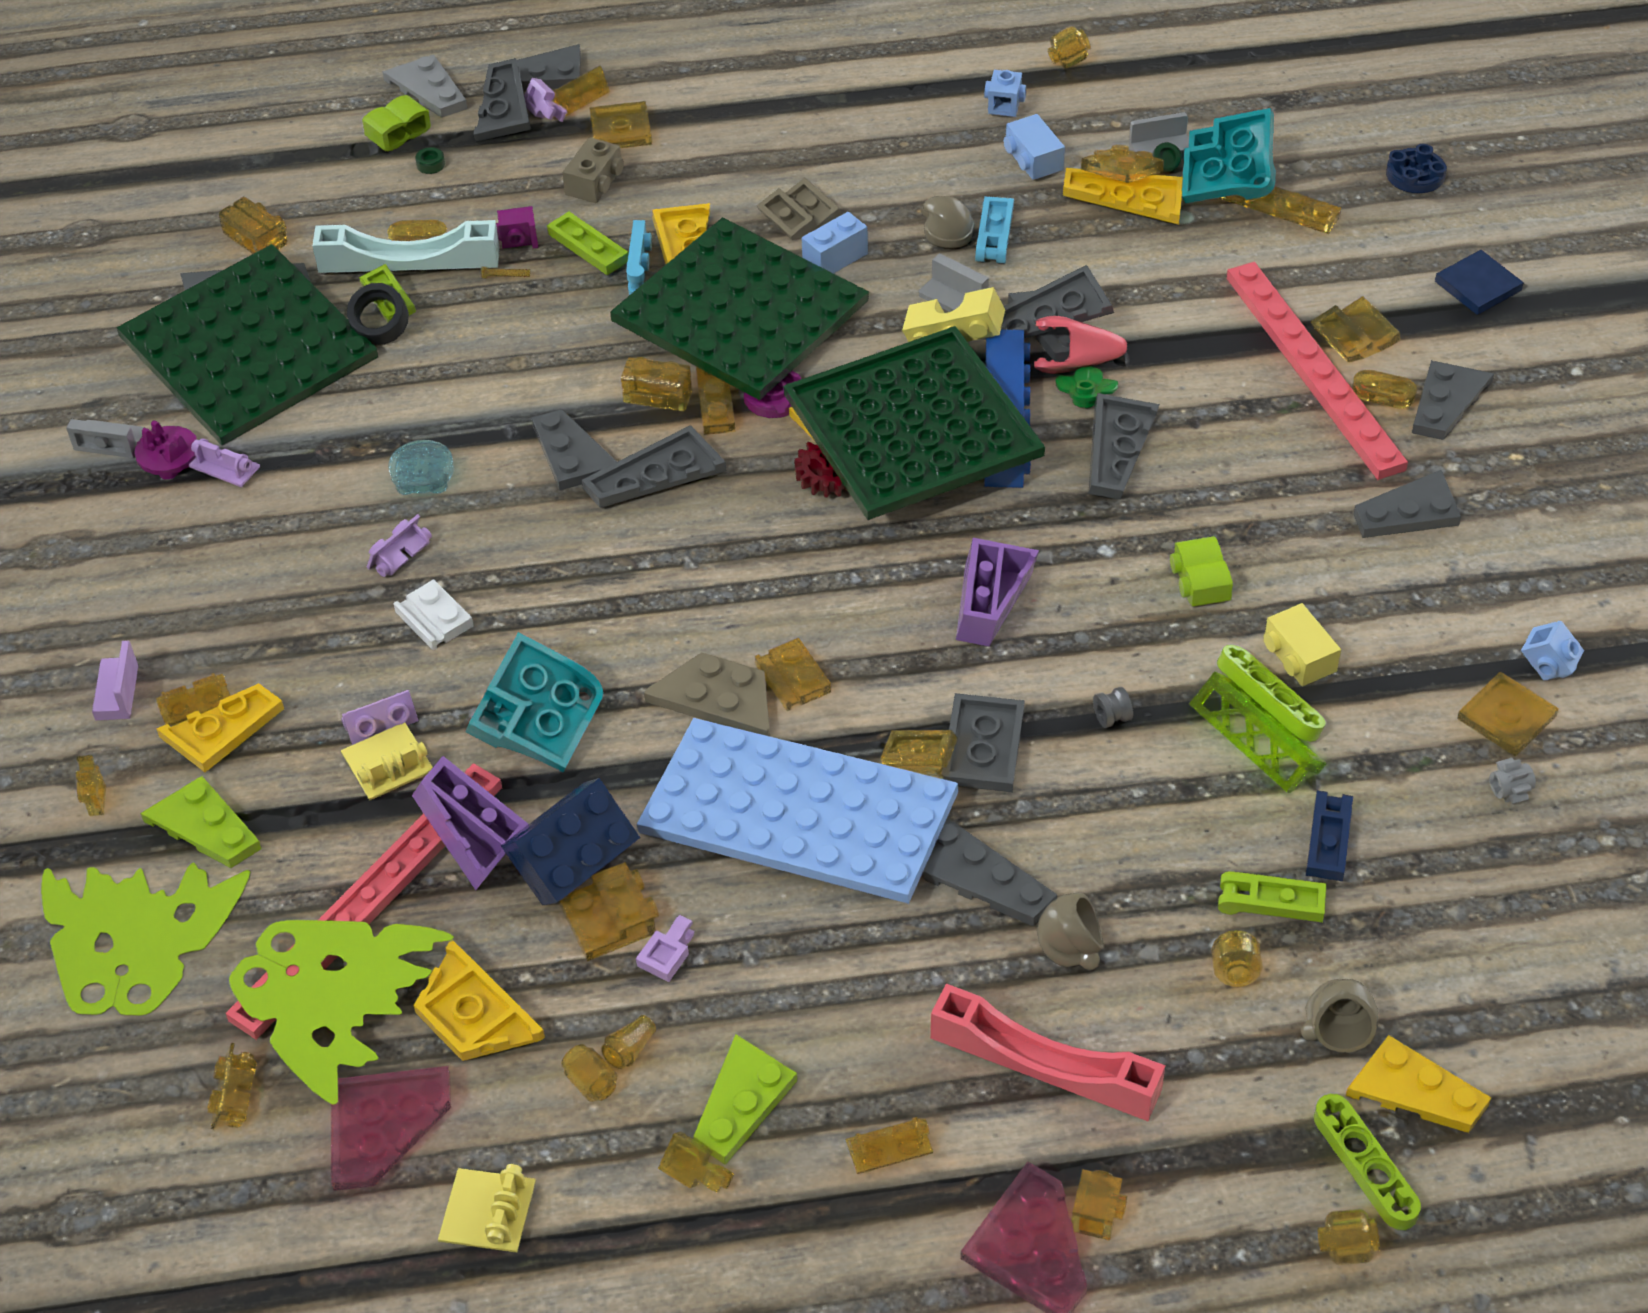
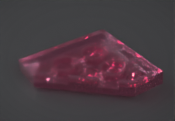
M448 1066L338 1078V1102L334 1105L331 1104V1184L334 1191L375 1186L451 1108V1079Z
M1027 1162L963 1247L960 1259L1045 1313H1073L1087 1293V1282L1084 1270L1082 1271L1078 1255V1245L1065 1202L1066 1196L1063 1184L1060 1180L1032 1163Z

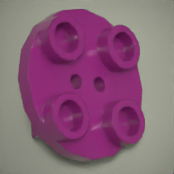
M153 420L151 422V431L144 427L142 429V438L136 444L134 453L137 464L145 472L159 475L162 479H173L178 475V472L189 467V464L196 457L191 446L197 437L187 428L181 426L162 427L159 422Z

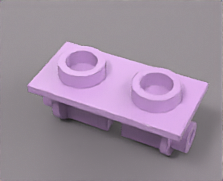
M204 438L196 439L192 443L191 449L195 452L196 457L189 464L190 468L236 486L242 487L260 468V464L249 460L247 455L238 454L225 448L221 450L219 446L209 443Z
M417 514L409 522L404 519L392 531L393 535L386 541L383 539L378 540L369 550L370 558L366 568L370 569L376 564V570L381 576H391L408 562V558L401 552L403 549L411 557H414L427 546L432 535L427 528L423 527L420 529L417 526L420 516Z
M409 690L396 693V695L353 711H348L342 714L343 717L341 718L345 730L348 731L352 745L403 723L410 725L418 722Z

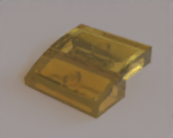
M1364 296L1342 310L1335 305L1310 321L1313 328L1347 362L1367 358L1401 340L1400 332Z

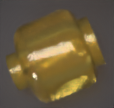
M1070 26L1051 36V47L1047 49V52L1053 64L1059 63L1063 68L1067 69L1087 59L1088 50L1091 49V45L1082 29L1078 30Z
M1238 930L1228 931L1214 941L1211 949L1213 970L1220 982L1228 986L1244 987L1253 983L1260 976L1263 969L1260 944L1253 935Z
M1364 1209L1329 1212L1325 1218V1227H1318L1320 1251L1329 1252L1332 1262L1336 1265L1367 1263L1372 1260L1374 1251H1380L1376 1218H1369Z

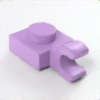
M532 78L524 95L527 109L535 117H546L552 120L554 116L560 122H563L567 110L552 101L555 93L541 79Z
M679 915L666 935L656 930L637 956V967L669 982L689 955L687 944L694 936V931L689 929L693 922Z

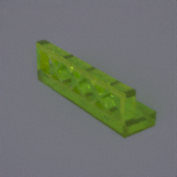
M1214 671L1189 703L1192 708L1288 793L1295 789L1308 771L1319 774L1327 764L1228 676ZM1215 690L1221 695L1222 710L1210 712L1202 704ZM1229 703H1230L1235 709H1229ZM1242 714L1245 717L1246 732L1233 733L1230 730V715ZM1222 716V722L1217 717ZM1253 725H1255L1259 730L1254 731ZM1266 735L1270 739L1271 754L1258 755L1255 752L1254 737ZM1241 738H1246L1247 744ZM1278 747L1282 749L1284 753H1278ZM1292 758L1299 765L1288 780L1279 773V759ZM1265 760H1271V766Z

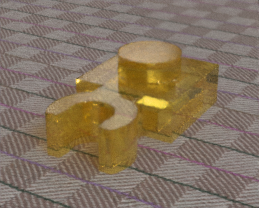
M92 755L77 756L80 771L75 773L78 800L80 803L85 804L89 816L104 815L106 785L98 765H95Z

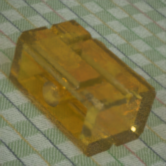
M243 196L235 201L233 206L229 205L219 211L218 216L223 233L252 254L270 244H273L278 250L287 245L288 240L285 232L287 227L280 216L269 214L261 203L257 202L255 204Z
M629 357L621 376L623 402L685 411L692 394L690 366L672 361L661 362L647 360L644 357Z

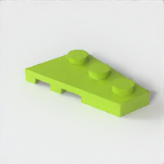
M200 776L140 813L143 822L152 827L157 825L166 830L169 836L177 840L183 839L196 846L197 851L229 868H233L262 849L256 836L203 776Z
M735 1034L693 1136L694 1144L726 1165L795 1085L797 1073Z

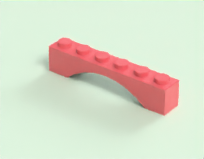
M945 985L931 1012L930 1039L1145 1121H1149L1161 1094L1165 1065L1131 1052H1097L1053 1041L1014 1022L994 1008L983 997L952 985Z

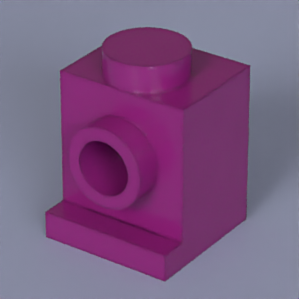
M532 206L497 210L498 223H496L498 239L502 242V249L532 245L533 249L538 248Z

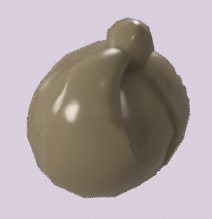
M934 196L924 202L922 213L927 217L924 233L930 243L944 248H960L971 242L974 235V220L969 209L960 200L951 196Z
M1082 892L1059 896L1046 907L1038 920L1037 936L1044 954L1057 965L1066 968L1080 965L1085 969L1094 970L1099 966L1100 962L1098 953L1104 949L1101 929L1094 907L1089 898Z
M1354 979L1330 980L1322 984L1310 996L1305 1007L1307 1021L1300 1029L1306 1041L1318 1039L1321 1044L1330 1050L1342 1053L1355 1052L1365 1048L1374 1038L1378 1027V1008L1372 993L1361 982Z

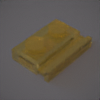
M799 638L768 650L769 654L762 657L759 654L755 656L756 667L759 670L765 671V680L786 711L791 710V706L795 704L803 705L831 693L830 681Z
M891 730L880 760L883 765L943 779L941 772L943 768H947L958 738L952 730Z

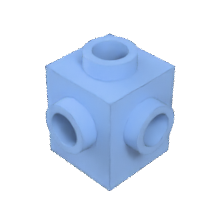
M994 70L991 81H986L984 98H988V114L1016 117L1019 103L1025 102L1027 86L1022 84L1021 72Z
M1557 621L1533 627L1521 652L1541 678L1548 680L1571 675L1576 670L1584 650L1564 623Z

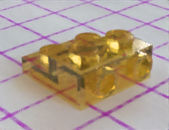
M626 862L592 875L591 885L573 891L559 901L560 907L587 961L652 936L656 931L654 919L659 917L656 904L651 896L644 899L641 893L644 890V884L637 869L630 871Z

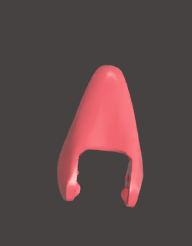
M1047 316L1036 320V327L1042 331L1047 330L1049 327H1052V329L1065 327L1070 333V351L1067 360L1064 362L1051 360L1049 362L1045 358H1039L1037 361H1034V368L1050 374L1066 373L1081 367L1094 366L1117 359L1127 351L1126 340L1105 329L1062 316Z

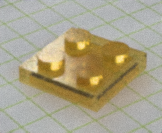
M1112 145L1111 149L1094 151L1093 155L1084 157L1081 160V170L1126 183L1162 172L1164 160L1153 157V153L1147 151L1134 152L1129 150V147L1126 145Z

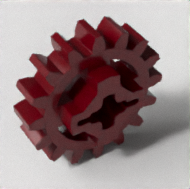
M807 442V450L799 449L798 458L794 460L796 481H801V488L803 490L811 487L812 495L822 491L825 498H828L830 492H835L840 497L842 494L841 490H847L818 445Z

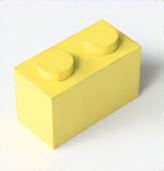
M1303 603L1267 618L1263 637L1267 649L1276 654L1283 663L1286 672L1290 676H1294L1302 687L1337 672L1341 648Z

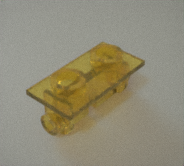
M598 66L555 89V96L552 101L567 110L566 116L610 92L602 67Z
M212 673L211 676L192 682L193 688L188 690L184 685L167 692H161L162 696L155 699L165 725L169 724V726L186 721V715L197 710L202 714L219 706L220 700L230 696L223 674L216 676L215 673Z
M235 1043L230 1044L225 1057L218 1056L213 1079H218L219 1085L218 1090L212 1089L207 1106V1113L213 1114L210 1127L213 1130L218 1120L226 1121V1125L232 1128L241 1127L242 1122L247 1120L251 1093L237 1091V1088L251 1090L257 1063L254 1060V1055L249 1052H241L238 1055L233 1054Z
M917 1117L912 1118L911 1121L872 1132L856 1133L854 1137L845 1139L857 1174L933 1153L927 1136L930 1134L926 1119L921 1120V1118Z

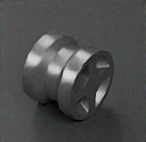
M1123 687L1114 688L1112 693L1109 694L1098 693L1093 696L1095 714L1102 727H1110L1117 720L1123 722L1132 720L1133 707L1129 695Z

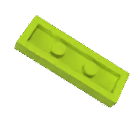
M570 211L547 225L548 235L606 275H609L628 262V251Z

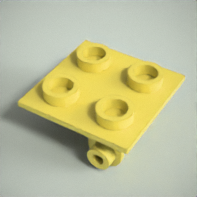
M406 723L396 725L341 750L343 757L369 801L427 775L433 768L426 757L428 753L423 742L418 743Z
M508 1164L506 1169L502 1170L500 1174L458 1168L438 1242L517 1253L536 1179L524 1177L521 1173L522 1168L515 1164Z

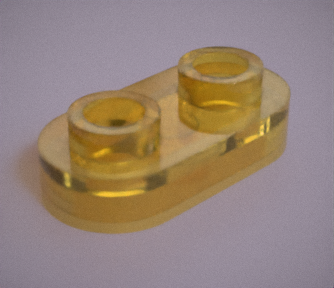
M402 220L391 224L387 233L389 240L416 241L447 233V227L445 223L439 220Z
M1375 370L1357 372L1352 384V389L1359 399L1395 408L1411 406L1415 402L1417 386L1412 380Z

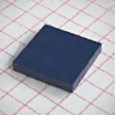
M1479 250L1436 273L1435 282L1477 315L1522 291L1524 285L1522 280L1483 250Z

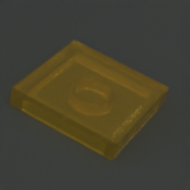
M646 101L589 108L594 139L620 145V148L652 145Z
M1499 672L1459 710L1457 719L1516 757L1557 717L1559 708L1504 673Z

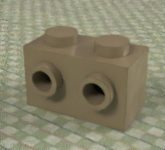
M588 137L562 172L565 195L597 203L601 196L608 192L610 184L615 177L619 176L623 170L624 161L621 158L620 145Z

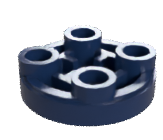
M1423 143L1418 144L1416 148L1391 151L1387 163L1386 176L1389 182L1400 190L1409 193H1428L1438 189L1444 183L1447 166L1443 159L1433 152L1431 145Z

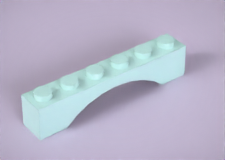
M496 220L465 221L457 228L443 235L416 241H392L376 238L361 233L347 225L315 226L312 245L318 273L369 272L384 264L388 266L390 271L498 268L500 251Z

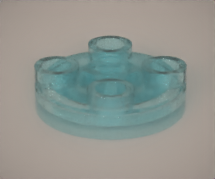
M416 440L399 447L391 455L388 468L390 478L395 484L398 493L402 495L427 492L438 494L447 489V482L454 472V462L450 450L445 445L433 440Z

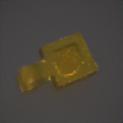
M681 1131L672 1135L658 1167L659 1170L688 1188L696 1187L700 1181L714 1192H719L721 1186L727 1189L734 1176V1173L727 1168L708 1162L713 1151Z

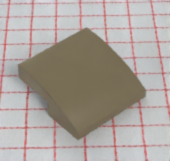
M803 178L786 193L778 188L757 205L758 210L792 240L800 239L842 215L840 208L806 178Z

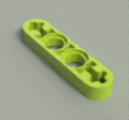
M1232 644L1223 647L1217 660V666L1223 673L1295 736L1309 742L1318 740L1326 722L1314 708L1247 650Z
M1330 1093L1322 1096L1318 1100L1314 1112V1122L1384 1222L1396 1230L1412 1228L1416 1224L1421 1210V1202L1416 1193L1349 1101L1338 1094ZM1326 1109H1329L1332 1113L1340 1112L1339 1122L1333 1115L1326 1116ZM1341 1125L1343 1129L1338 1133L1339 1127ZM1349 1138H1358L1364 1142L1366 1149L1359 1153L1352 1152L1346 1148L1344 1141ZM1373 1169L1384 1171L1389 1181L1382 1185L1375 1184L1368 1179L1367 1172ZM1394 1189H1396V1190H1395V1193H1394V1197H1392V1195H1391L1390 1193H1391ZM1395 1202L1401 1208L1407 1206L1409 1208L1408 1214L1405 1215L1401 1210L1395 1212L1393 1210Z

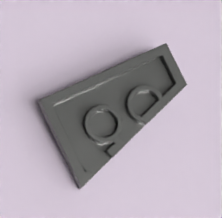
M1431 360L1412 433L1444 440L1462 419L1463 413L1470 405H1474L1479 399V394L1484 388L1487 389L1491 385L1494 373Z

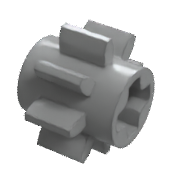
M1513 758L1496 762L1498 770L1492 772L1489 777L1494 795L1499 799L1504 798L1505 802L1511 801L1512 804L1529 800L1527 791H1531L1536 785L1535 775L1530 765L1527 763L1521 764L1520 759L1514 760Z

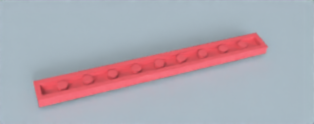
M1255 261L1228 269L1226 279L1375 478L1380 480L1406 471L1408 461Z
M474 763L464 772L493 796L502 789L501 779ZM424 813L318 920L357 921L370 924L445 847V844ZM328 955L321 962L323 969L325 970L338 956ZM290 965L286 969L288 976H294L299 972V967L296 965ZM266 972L251 988H257L266 983L268 973ZM239 1001L226 1012L230 1023L255 1040L276 1020L273 1018L260 1021L257 1018H252L246 1013Z

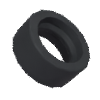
M370 283L359 288L351 296L347 305V318L352 329L359 335L366 337L373 345H385L395 341L404 333L408 324L409 312L403 298L392 286L384 283ZM377 300L390 301L395 307V314L386 325L379 328H367L362 324L360 316L366 306Z

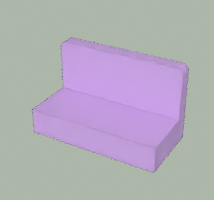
M122 641L119 658L101 659L92 709L95 721L130 719L138 671V663L130 641Z

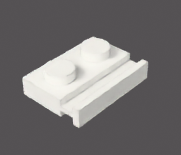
M434 579L406 595L407 599L399 603L396 601L393 603L395 612L433 651L437 649L439 643L443 641L447 643L474 626L472 617Z

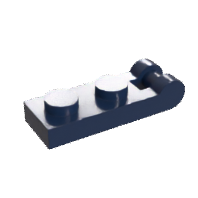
M1316 791L1306 876L1343 882L1353 796L1342 794V797L1328 796L1326 791Z

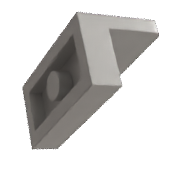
M1185 112L1131 122L1128 149L1137 167L1150 165L1153 150L1164 142L1176 145L1181 152V159H1184V148L1189 147V138L1186 134L1188 116Z
M939 253L932 260V279L919 290V297L927 301L937 299L941 308L951 312L961 305L965 293L989 288V277Z
M71 419L66 427L75 451L134 458L135 447L142 438V429L144 428L119 423Z

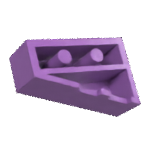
M978 538L972 539L965 564L956 640L984 646L991 645L1029 581L1039 550Z
M444 756L440 758L424 777L412 795L475 890H477L506 854L501 845L528 825L526 821Z

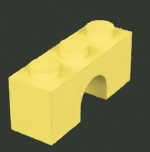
M994 287L965 293L961 305L948 313H944L937 299L912 304L908 307L902 331L908 342L953 326L957 327L967 342L1000 335L1005 308Z

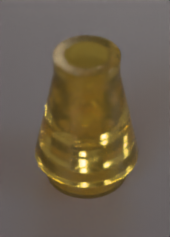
M640 1015L633 1022L606 1036L601 1047L605 1060L616 1069L632 1066L650 1037L656 1032L654 1022L649 1017Z

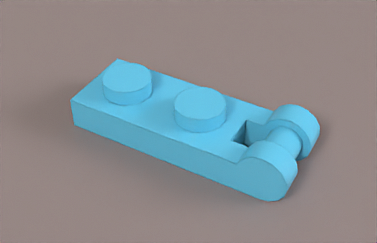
M984 196L975 261L985 262V259L996 260V263H1006L1014 199ZM987 245H989V246H998V247H997V248L987 247Z
M633 220L626 269L627 280L629 281V295L644 283L645 271H649V253H646V251L652 250V234L646 232L645 220Z

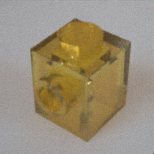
M1083 1169L1072 1210L1070 1231L1110 1241L1115 1219L1123 1220L1128 1196L1121 1195L1123 1179L1114 1177L1106 1171L1097 1170L1092 1172Z

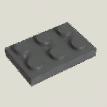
M955 693L941 779L956 782L959 787L1013 792L1025 700Z

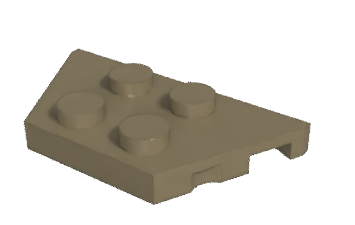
M701 652L644 692L645 702L709 722L770 736L765 671Z

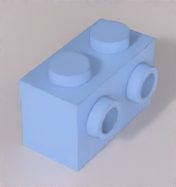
M1038 114L1006 124V137L1003 140L1004 147L1018 161L1021 170H1025L1032 180L1064 170L1065 146Z
M846 212L802 237V258L832 273L841 270L868 254L867 226L850 212Z

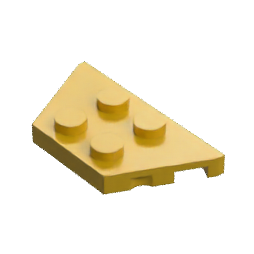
M453 940L447 944L445 948L446 955L439 968L435 967L428 978V986L421 991L414 1004L416 1014L462 1061L531 1044L545 1038L543 1028Z

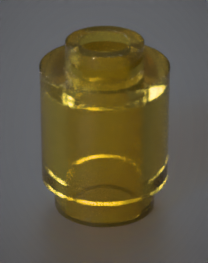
M579 1044L570 1049L563 1057L561 1066L564 1068V1075L588 1101L605 1100L615 1091L618 1078L617 1073L593 1048H587L584 1044Z

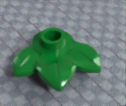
M1086 366L1077 369L1074 376H1057L1056 387L1059 391L1068 393L1075 406L1089 408L1095 405L1097 393H1114L1118 389V381L1103 379V373L1100 369Z

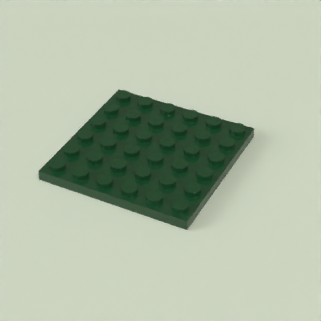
M722 217L611 310L610 318L612 322L748 395L761 400L868 302L869 291Z
M273 244L117 327L119 337L221 446L378 358L377 348L366 337L359 335L353 330L349 320Z
M956 326L784 385L785 397L867 520L1045 456L1044 444Z

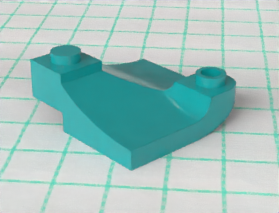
M1271 108L1215 118L1213 127L1189 131V147L1184 148L1182 198L1185 203L1230 195L1242 196L1249 200L1264 197L1274 189L1276 182V169L1273 162L1274 113Z
M518 632L465 732L495 748L498 746L521 753L564 772L603 698V688L596 676L580 664ZM579 692L587 693L589 699H580Z

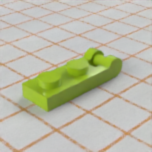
M1230 871L1221 875L1220 888L1223 894L1218 899V910L1224 914L1233 915L1238 912L1323 923L1326 883ZM1241 890L1249 891V895L1238 894V892Z

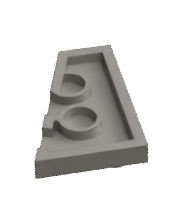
M434 54L382 71L385 82L390 85L395 83L400 87L401 92L406 95L412 94L419 99L421 105L441 118L468 109L465 97Z

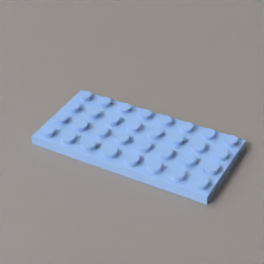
M693 718L638 820L637 828L641 834L909 904L959 792L958 783Z

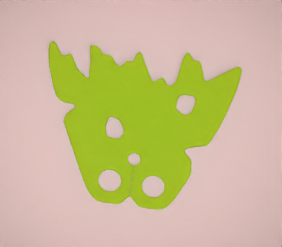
M193 862L188 866L177 891L171 896H166L163 889L154 894L150 893L142 868H139L133 877L124 878L117 884L110 875L100 874L95 867H89L86 872L83 897L79 898L71 891L66 878L56 880L51 869L46 868L42 875L41 883L43 912L45 919L50 924L65 926L54 934L50 940V945L62 989L72 1011L77 1014L98 1015L104 1013L112 1006L121 1015L141 1016L154 1011L182 979L184 964L179 960L178 956L187 952L202 950L209 944L242 895L251 872L245 870L210 888L208 887L206 871L198 869ZM195 904V911L189 920L179 922L174 918L175 911L179 905ZM100 933L109 934L113 941V947L106 953L95 951V942ZM120 965H127L129 970L125 975L119 976L115 973L116 968ZM91 983H99L105 988L104 996L95 1003H87L81 998L83 988ZM137 984H145L151 989L150 998L142 1004H133L127 998L129 990Z
M279 921L269 925L256 941L258 955L242 959L232 971L229 977V984L235 997L249 1016L260 1021L277 1019L274 1032L270 1037L271 1045L286 1065L314 1093L326 1102L334 1105L338 1102L337 1066L343 1064L362 1067L366 1062L375 1061L379 1058L373 1050L351 1034L352 1027L363 1026V1016L366 1014H402L401 1009L395 1003L398 1000L396 990L412 986L417 979H424L432 972L428 968L415 966L398 957L415 951H432L433 943L451 941L454 936L428 927L392 924L384 927L378 936L374 937L371 927L366 922ZM284 932L292 934L295 938V944L290 950L277 952L272 948L271 941L277 934ZM328 955H334L342 958L347 965L341 970L328 971L323 969L321 962ZM290 965L299 967V972L294 976L286 974V969ZM253 968H263L268 973L266 983L257 988L248 987L244 983L245 974ZM327 1027L334 1032L335 1038L330 1046H319L312 1038L314 1030Z

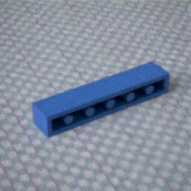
M1001 330L1000 335L986 338V368L1030 426V409H1024V406H1030V387H1024V383L1030 384V365L1024 364V362H1030V343H1024V330ZM1031 461L984 478V487L1023 488L1024 474L1030 475Z

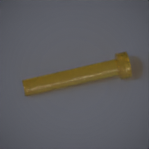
M482 266L481 278L487 279V276L530 277L531 270L487 269V266Z

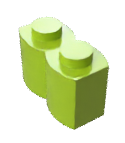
M402 95L393 99L386 107L376 108L362 119L365 136L385 151L397 149L408 139L417 138L431 127L429 110L408 95Z
M1211 536L1176 542L1175 552L1170 554V565L1172 572L1179 574V589L1182 598L1187 597L1192 607L1232 600L1233 582L1226 562L1223 560L1221 548L1216 537Z

